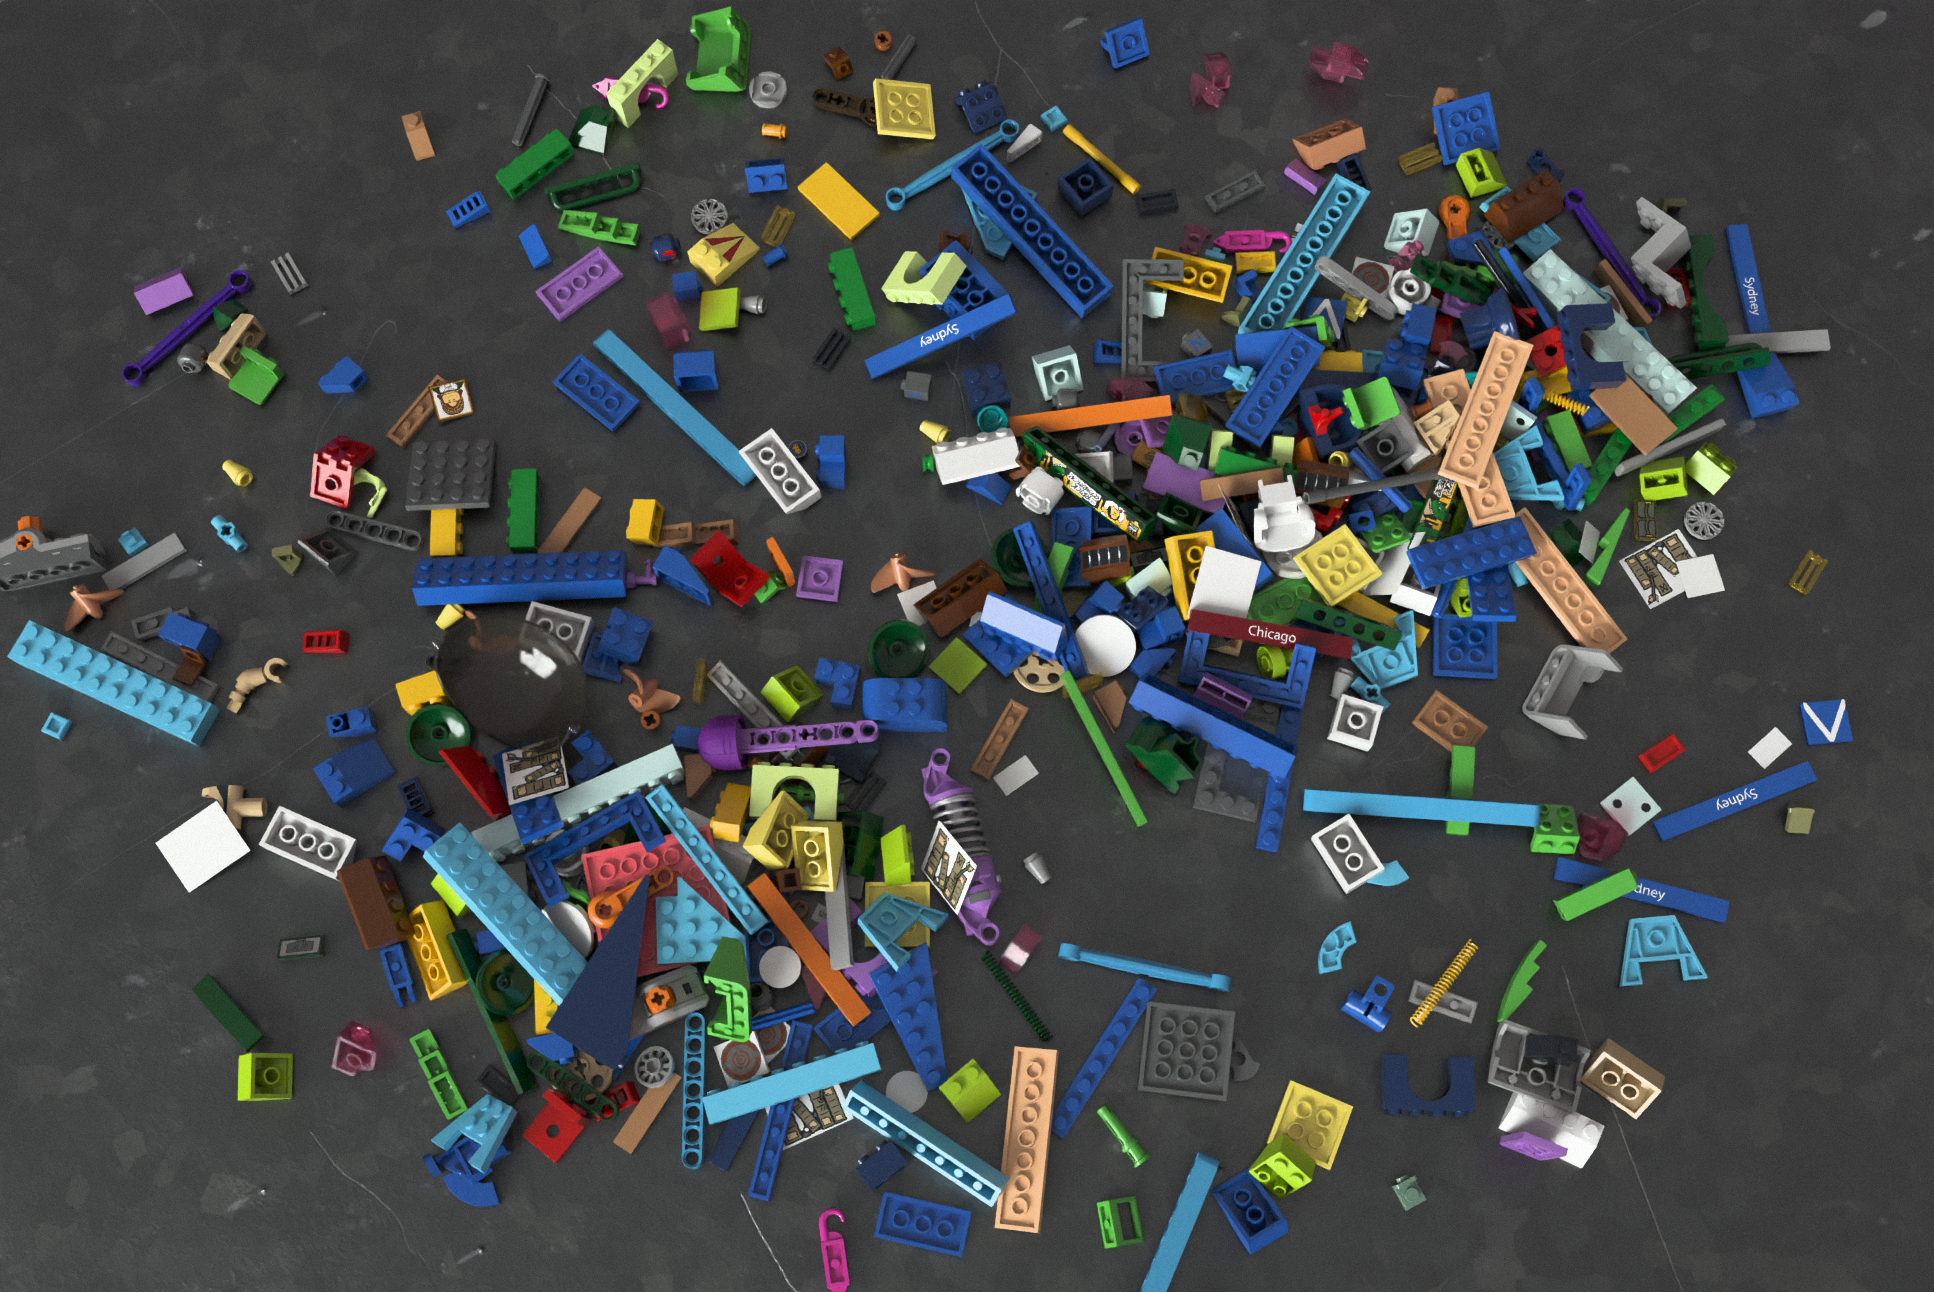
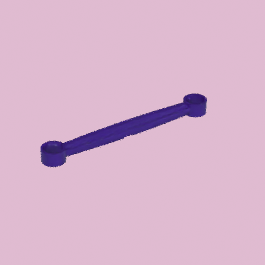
M1579 188L1569 189L1563 198L1564 207L1576 212L1603 256L1642 306L1650 305L1655 309L1656 313L1649 315L1653 320L1656 319L1661 311L1660 302L1654 298H1648L1615 245L1585 206V193ZM1568 196H1577L1580 199V203L1574 204L1570 202Z
M243 270L233 271L229 275V284L175 328L138 364L129 363L122 369L123 379L131 386L143 384L146 380V372L167 356L214 315V306L228 301L237 292L245 293L250 290L252 280ZM246 277V282L242 286H234L236 279ZM140 370V374L136 379L128 380V375L131 371Z

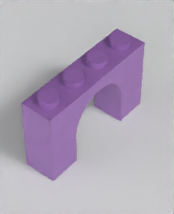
M849 898L852 931L858 925V918L863 914V911ZM826 917L810 933L828 953L827 955L830 958ZM880 953L871 961L865 963L854 962V966L844 968L840 972L848 981L852 979L857 984L855 988L862 996L867 994L872 998L877 994V991L868 973L888 963V961Z

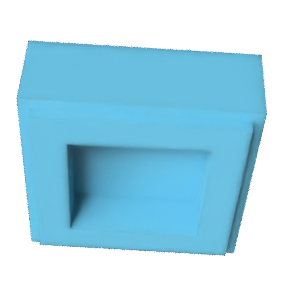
M1057 105L1040 116V119L1051 132L1067 123V118Z
M51 712L41 731L63 740L72 721Z

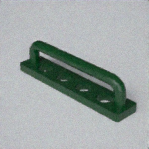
M639 162L579 178L544 188L547 197H550L553 206L557 210L564 211L579 208L636 191L641 184L639 174L641 167ZM629 174L632 175L633 183L631 185L567 203L559 201L558 194Z
M1744 343L1670 357L1668 361L1680 372L1686 368L1691 369L1688 373L1683 374L1688 380L1767 367L1770 365V350L1768 347L1762 348L1757 343ZM1746 358H1753V360L1748 363L1743 362ZM1732 361L1729 366H1722L1723 363ZM1705 365H1712L1707 370L1701 369Z
M1303 598L1297 611V618L1392 651L1396 649L1402 637V631L1337 607L1328 606L1313 599ZM1320 610L1326 614L1323 618H1316L1314 613ZM1336 617L1345 619L1342 625H1336L1333 621ZM1356 624H1361L1365 626V629L1361 632H1356L1353 627ZM1378 630L1385 633V635L1378 639L1373 636V633Z

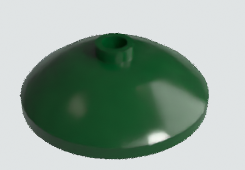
M1013 528L1002 532L994 541L991 549V560L994 569L1004 581L1013 586H1034ZM1040 538L1046 557L1048 559L1050 555L1048 547L1046 546L1045 542Z
M902 619L892 620L881 625L873 633L868 644L869 662L874 671L882 678H914L925 668L930 655V644L925 632L915 623ZM894 645H899L897 651H893Z
M430 704L420 708L411 716L406 726L405 739L408 749L416 759L431 766H445L449 764L439 751L446 748L469 746L471 731L464 715L454 707L445 704ZM441 728L444 733L438 734L436 729Z
M507 949L495 951L480 965L476 977V990L480 1001L488 1010L498 1015H515L524 1011L535 998L534 978ZM500 979L503 980L502 986L499 985Z

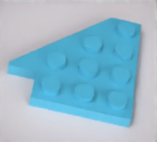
M1022 186L1036 200L1038 193ZM963 191L986 253L1004 260L1012 246V242Z
M677 877L678 896L656 897L657 964L709 962L722 936L739 940L744 947L747 959L746 937L681 877Z

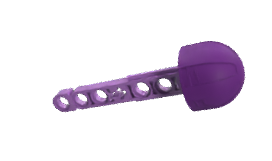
M741 714L722 715L709 720L702 727L698 736V750L704 761L717 770H741L747 767L748 754L851 744L857 740L859 743L872 742L878 738L880 731L877 724L872 720L857 721V724L853 722L746 729V724ZM868 726L875 728V732L870 736H866L863 733L864 729ZM846 728L854 730L851 737L847 738L842 735ZM825 730L833 732L829 739L821 737ZM808 732L810 736L807 737V740H804L803 736ZM789 733L791 736L790 740L785 743L780 742V736ZM763 735H768L770 737L768 743L760 744L759 738Z

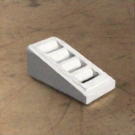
M1029 124L1007 150V162L1011 163L1042 141V131Z

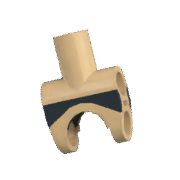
M219 785L202 790L203 797L218 800L219 805L237 831L241 830L242 817H265L267 814L268 805L266 798H243L244 787Z

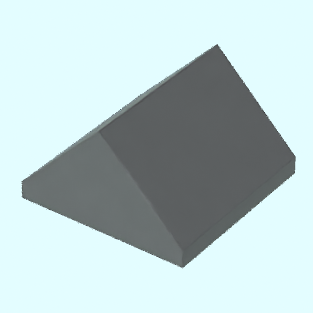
M1390 419L1356 441L1365 456L1383 474L1396 468L1414 454V451L1393 419Z
M328 527L298 540L300 546L336 576L357 554L353 547Z

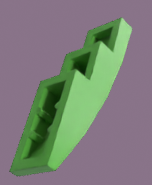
M571 210L563 211L558 225L559 229L578 235L629 245L637 244L642 229L639 224L621 223L618 218L601 217L598 213Z
M1055 542L1048 562L1061 597H1063L1062 589L1070 573L1068 567L1076 550L1071 546ZM1036 593L1032 610L1044 614Z
M1458 745L1452 747V765L1449 771L1447 798L1472 799L1475 747ZM1446 821V834L1468 835L1470 822Z
M1542 940L1533 944L1514 972L1501 1002L1497 1017L1498 1023L1503 1022L1505 1019L1507 1020L1533 990L1527 982L1540 968L1534 960L1547 946Z
M429 1027L411 1036L409 1040L419 1057L418 1061L428 1078L427 1082L447 1120L468 1110L458 1083L431 1028Z

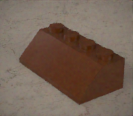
M1546 169L1494 200L1484 214V217L1510 244L1563 212L1564 206L1560 183Z
M979 558L913 605L931 630L942 638L950 634L960 624L967 622L974 614L982 611L989 591L1002 596L1008 590L999 573Z
M386 855L370 857L337 871L366 951L403 943L416 934Z

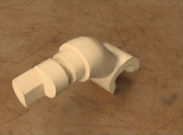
M272 658L265 664L264 668L244 670L236 679L238 681L235 685L236 690L232 691L228 696L231 698L227 709L237 714L246 699L244 697L245 694H249L251 689L254 690L256 686L267 682V679L283 683L282 678L274 676L273 671L277 666L282 665L286 667L289 664L283 659Z

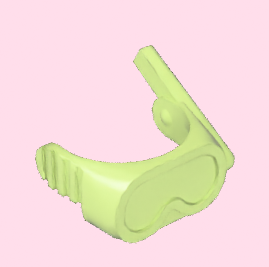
M361 468L355 472L354 485L368 482L374 484L377 493L369 502L371 508L367 517L372 519L387 488L381 479Z

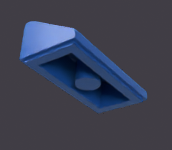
M532 224L519 235V238L533 268L536 269L552 262L536 225Z

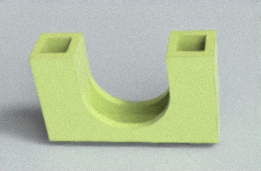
M657 39L606 93L611 110L615 112L616 119L627 128L641 115L638 97L647 81L653 78L667 88L678 76L673 50Z
M905 251L881 290L886 294V298L892 302L927 303L930 305L943 304L965 270L966 265L955 253H941L930 272L920 280V269L927 262L918 252Z
M1211 429L1207 470L1213 472L1220 447L1232 446L1233 432L1231 430ZM1272 434L1269 457L1278 460L1277 464L1284 466L1286 462L1292 464L1295 438L1289 435Z
M758 762V765H753L750 818L758 819L774 800L775 792L783 782L790 779H801L808 782L815 791L814 820L837 822L839 769H835L833 765H822V768H814L812 764H801V767H792L791 763H780L779 766H771L770 762Z

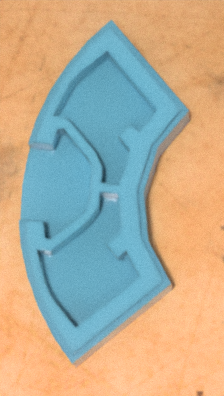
M1396 860L1391 863H1381L1385 868L1383 873L1367 883L1393 886L1405 882L1409 877Z
M1351 921L1335 928L1324 940L1318 957L1320 974L1342 969L1341 959L1344 951L1357 942Z

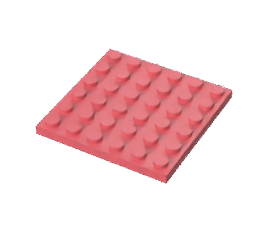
M710 825L697 828L716 852ZM674 834L665 835L666 842L649 852L645 850L642 842L639 841L581 855L590 899L604 891H619L660 867H668L674 872L675 879L670 886L647 898L643 926L645 930L642 934L637 977L701 963L657 964L656 897L678 896L677 877H681L731 923L726 902ZM661 871L658 875L659 881L661 883L668 882L670 880V873L668 871ZM652 876L650 879L653 882L649 884V887L655 885L658 888L659 885L655 882L654 876ZM604 904L601 907L603 908L601 914L609 916L611 914L609 910H612V907ZM596 926L599 942L606 936L610 928L605 929Z

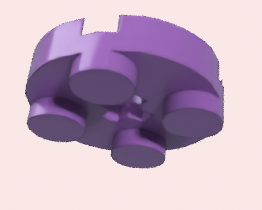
M1139 420L1126 422L1119 426L1115 433L1114 444L1117 453L1131 456V460H1133L1132 457L1140 444L1148 447ZM1137 436V440H1140V442L1132 444L1129 439Z

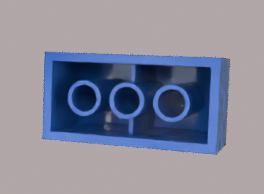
M1222 508L1196 528L1194 533L1212 531L1215 549L1261 561L1253 595L1277 579Z
M874 678L863 682L862 720L874 721L880 732H947V682L932 678ZM868 726L864 729V732H875V728Z

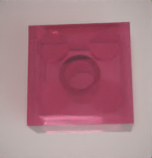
M665 291L645 301L650 318L667 350L689 341L687 334L690 332L687 325L688 322L683 312L680 313L674 296L670 297L668 292Z

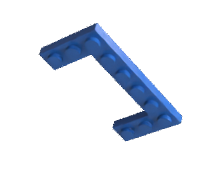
M1536 377L1527 380L1517 404L1535 415L1544 396V388L1541 383H1538ZM1537 418L1529 429L1537 425L1543 446L1535 448L1551 480H1558L1564 495L1563 502L1567 510H1574L1577 508L1591 482L1590 472L1584 468L1582 463L1574 465L1570 474L1568 471H1565L1560 455L1556 454L1551 438L1547 437L1544 432L1543 423Z
M1192 631L1188 632L1178 679L1179 682L1198 686L1205 672H1208L1253 695L1252 698L1303 709L1317 646L1295 642L1287 682L1205 665L1204 660L1210 635Z
M639 790L523 855L550 908L569 897L553 865L629 821L647 852L666 842Z

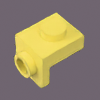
M1344 293L1341 300L1348 303L1345 318L1356 322L1358 317L1363 318L1368 309L1365 306L1368 299L1364 297L1360 301L1347 293Z

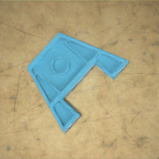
M1537 425L1496 451L1494 456L1510 500L1563 501L1564 495L1558 480L1537 485L1524 451L1543 446Z
M1413 610L1393 618L1397 629L1402 631V637L1394 651L1376 646L1362 652L1357 638L1353 639L1350 660L1372 685L1377 684L1381 690L1418 676Z
M884 892L858 918L857 924L897 972L910 959L911 954L895 943L917 921L936 932L948 920L949 914Z
M1675 915L1629 920L1619 987L1642 985L1643 980L1639 963L1680 959L1684 981L1708 978Z
M486 1094L432 1138L431 1141L445 1151L451 1148L461 1134L476 1141L481 1146L468 1163L486 1174L517 1111L504 1102Z

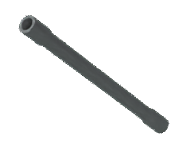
M1440 467L1421 472L1325 490L1304 492L1303 500L1308 505L1344 496L1429 480L1445 479L1446 477L1438 475Z

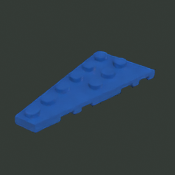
M924 942L908 951L911 954L910 959L897 972L888 962L869 972L868 975L926 1090L930 1092L948 1079L927 942Z

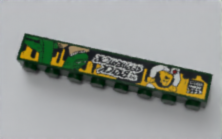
M1037 425L1023 432L1018 450L1025 446L1037 458L1036 466L1043 468L1051 477L1059 478L1066 489L1138 544L1151 537L1158 521L1156 515Z
M1446 448L1444 449L1443 456L1440 459L1438 467H1441V464L1447 452ZM1449 478L1432 480L1413 528V534L1407 549H1409L1417 532H1425L1419 546L1443 538L1445 533L1442 530L1443 525L1448 524L1452 515L1449 509L1451 506H1455L1458 499L1456 491L1460 488L1457 481Z

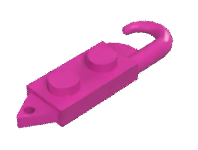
M605 77L604 80L593 84L592 87L602 93L604 98H608L606 93L620 78ZM650 83L644 85L638 97V102L642 103L648 100L651 92L662 94L663 101L660 104H656V108L665 107L669 101V94L663 86Z
M1225 231L1224 235L1213 241V245L1225 250L1226 253L1262 252L1270 248L1272 239H1284L1286 246L1279 250L1280 253H1283L1291 246L1292 239L1284 231Z
M829 1208L822 1212L819 1218L827 1289H830L832 1292H846L848 1285H850L844 1238L838 1232H829L827 1221L830 1215L835 1214L840 1217L842 1222H845V1216L841 1210Z

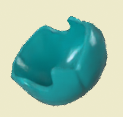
M990 404L979 411L977 415L978 427L982 432H995L999 428H1007L1008 417L1000 406Z

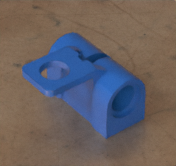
M1375 976L1365 995L1355 989L1351 990L1341 1010L1379 1033L1384 1029L1392 1015V1012L1384 1008L1395 987L1382 977ZM1376 984L1385 985L1387 992L1384 996H1378L1375 993L1374 988Z

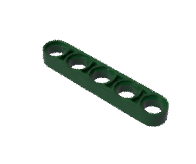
M534 1051L528 1056L527 1066L530 1070L604 1121H613L618 1117L620 1109L613 1100L558 1062L552 1061L539 1051ZM537 1055L543 1058V1064L539 1068H535L532 1064L533 1058ZM557 1067L561 1071V1076L557 1080H552L550 1071ZM571 1080H576L579 1084L578 1090L571 1093L567 1085ZM589 1092L596 1094V1101L592 1105H588L585 1101V1097ZM608 1104L614 1107V1113L611 1117H605L603 1114V1108Z

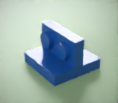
M1134 18L1104 31L1106 38L1101 39V44L1110 53L1112 66L1115 69L1150 55L1142 18Z
M785 158L746 161L745 175L747 177L748 193L787 189Z

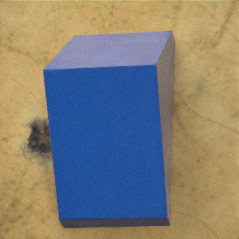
M996 472L970 478L966 484L967 488L1000 505L1003 504L1011 490V486Z

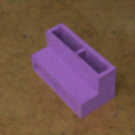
M182 267L134 286V294L146 315L193 296V290L187 281V276Z
M1205 672L1193 695L1240 719L1248 709L1253 695L1208 672Z

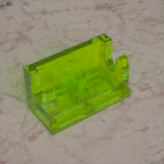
M1464 499L1456 502L1454 507H1450L1451 509H1457L1455 510L1449 533H1444L1442 539L1463 533L1469 518Z

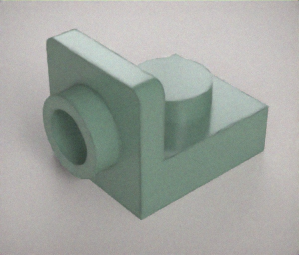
M1408 1173L1396 1179L1397 1183L1392 1186L1405 1211L1426 1200L1416 1182V1175L1409 1176Z

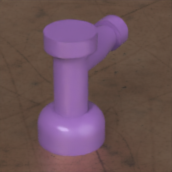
M645 560V576H636L634 572H627V588H634L636 584H652L657 586V576L653 574V560Z

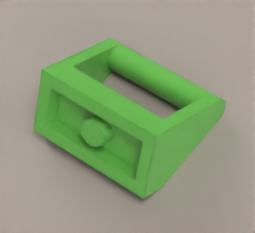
M1136 1196L1097 1203L1105 1249L1145 1242ZM1129 1202L1135 1239H1123L1117 1207L1119 1203Z

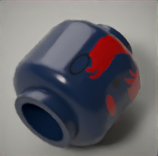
M670 233L656 236L653 238V242L650 243L653 257L662 262L677 258L678 250H681L679 239H675Z

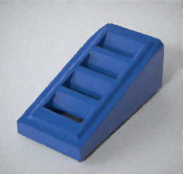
M479 190L446 212L456 229L490 213V209ZM465 209L467 214L463 215L462 210ZM456 213H458L459 216H460V219H458V220L456 219V217H455V215H454V214H456Z
M1098 339L1093 344V363H1121V342ZM1117 349H1120V356H1117Z

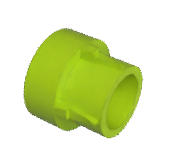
M1271 645L1259 647L1257 663L1261 675L1274 680L1283 678L1289 672L1294 650Z

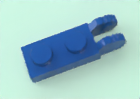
M402 943L379 950L389 986L394 993L398 1007L400 1008L405 1005L400 991L403 988H407L408 996L412 1003L418 1001Z

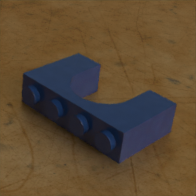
M1612 303L1566 305L1557 313V323L1560 325V340L1564 347V362L1567 364V380L1570 383L1571 390L1617 388L1626 381L1623 361H1595L1586 355L1581 346L1582 332L1607 330L1616 323Z
M1382 1055V1110H1388V1114L1401 1115L1402 1111H1410V1115H1424L1425 1111L1433 1112V1116H1446V1112L1455 1113V1117H1469L1468 1113L1475 1112L1474 1057L1447 1058L1446 1090L1439 1099L1427 1101L1416 1096L1409 1086L1407 1055Z

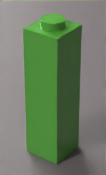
M1623 867L1553 901L1562 920L1569 921L1638 889L1636 883L1638 878L1633 870Z

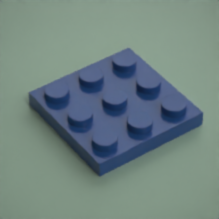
M1489 91L1432 107L1443 165L1457 162L1461 153L1481 148L1491 152L1501 150Z
M1008 593L1004 596L1005 598L1018 603ZM980 618L963 634V637L1005 677H1008L1034 651L1027 652L1018 644H1009L1000 636H991L985 633Z
M1444 614L1443 618H1435L1433 616V676L1496 679L1497 621H1472V616L1460 618L1455 614Z

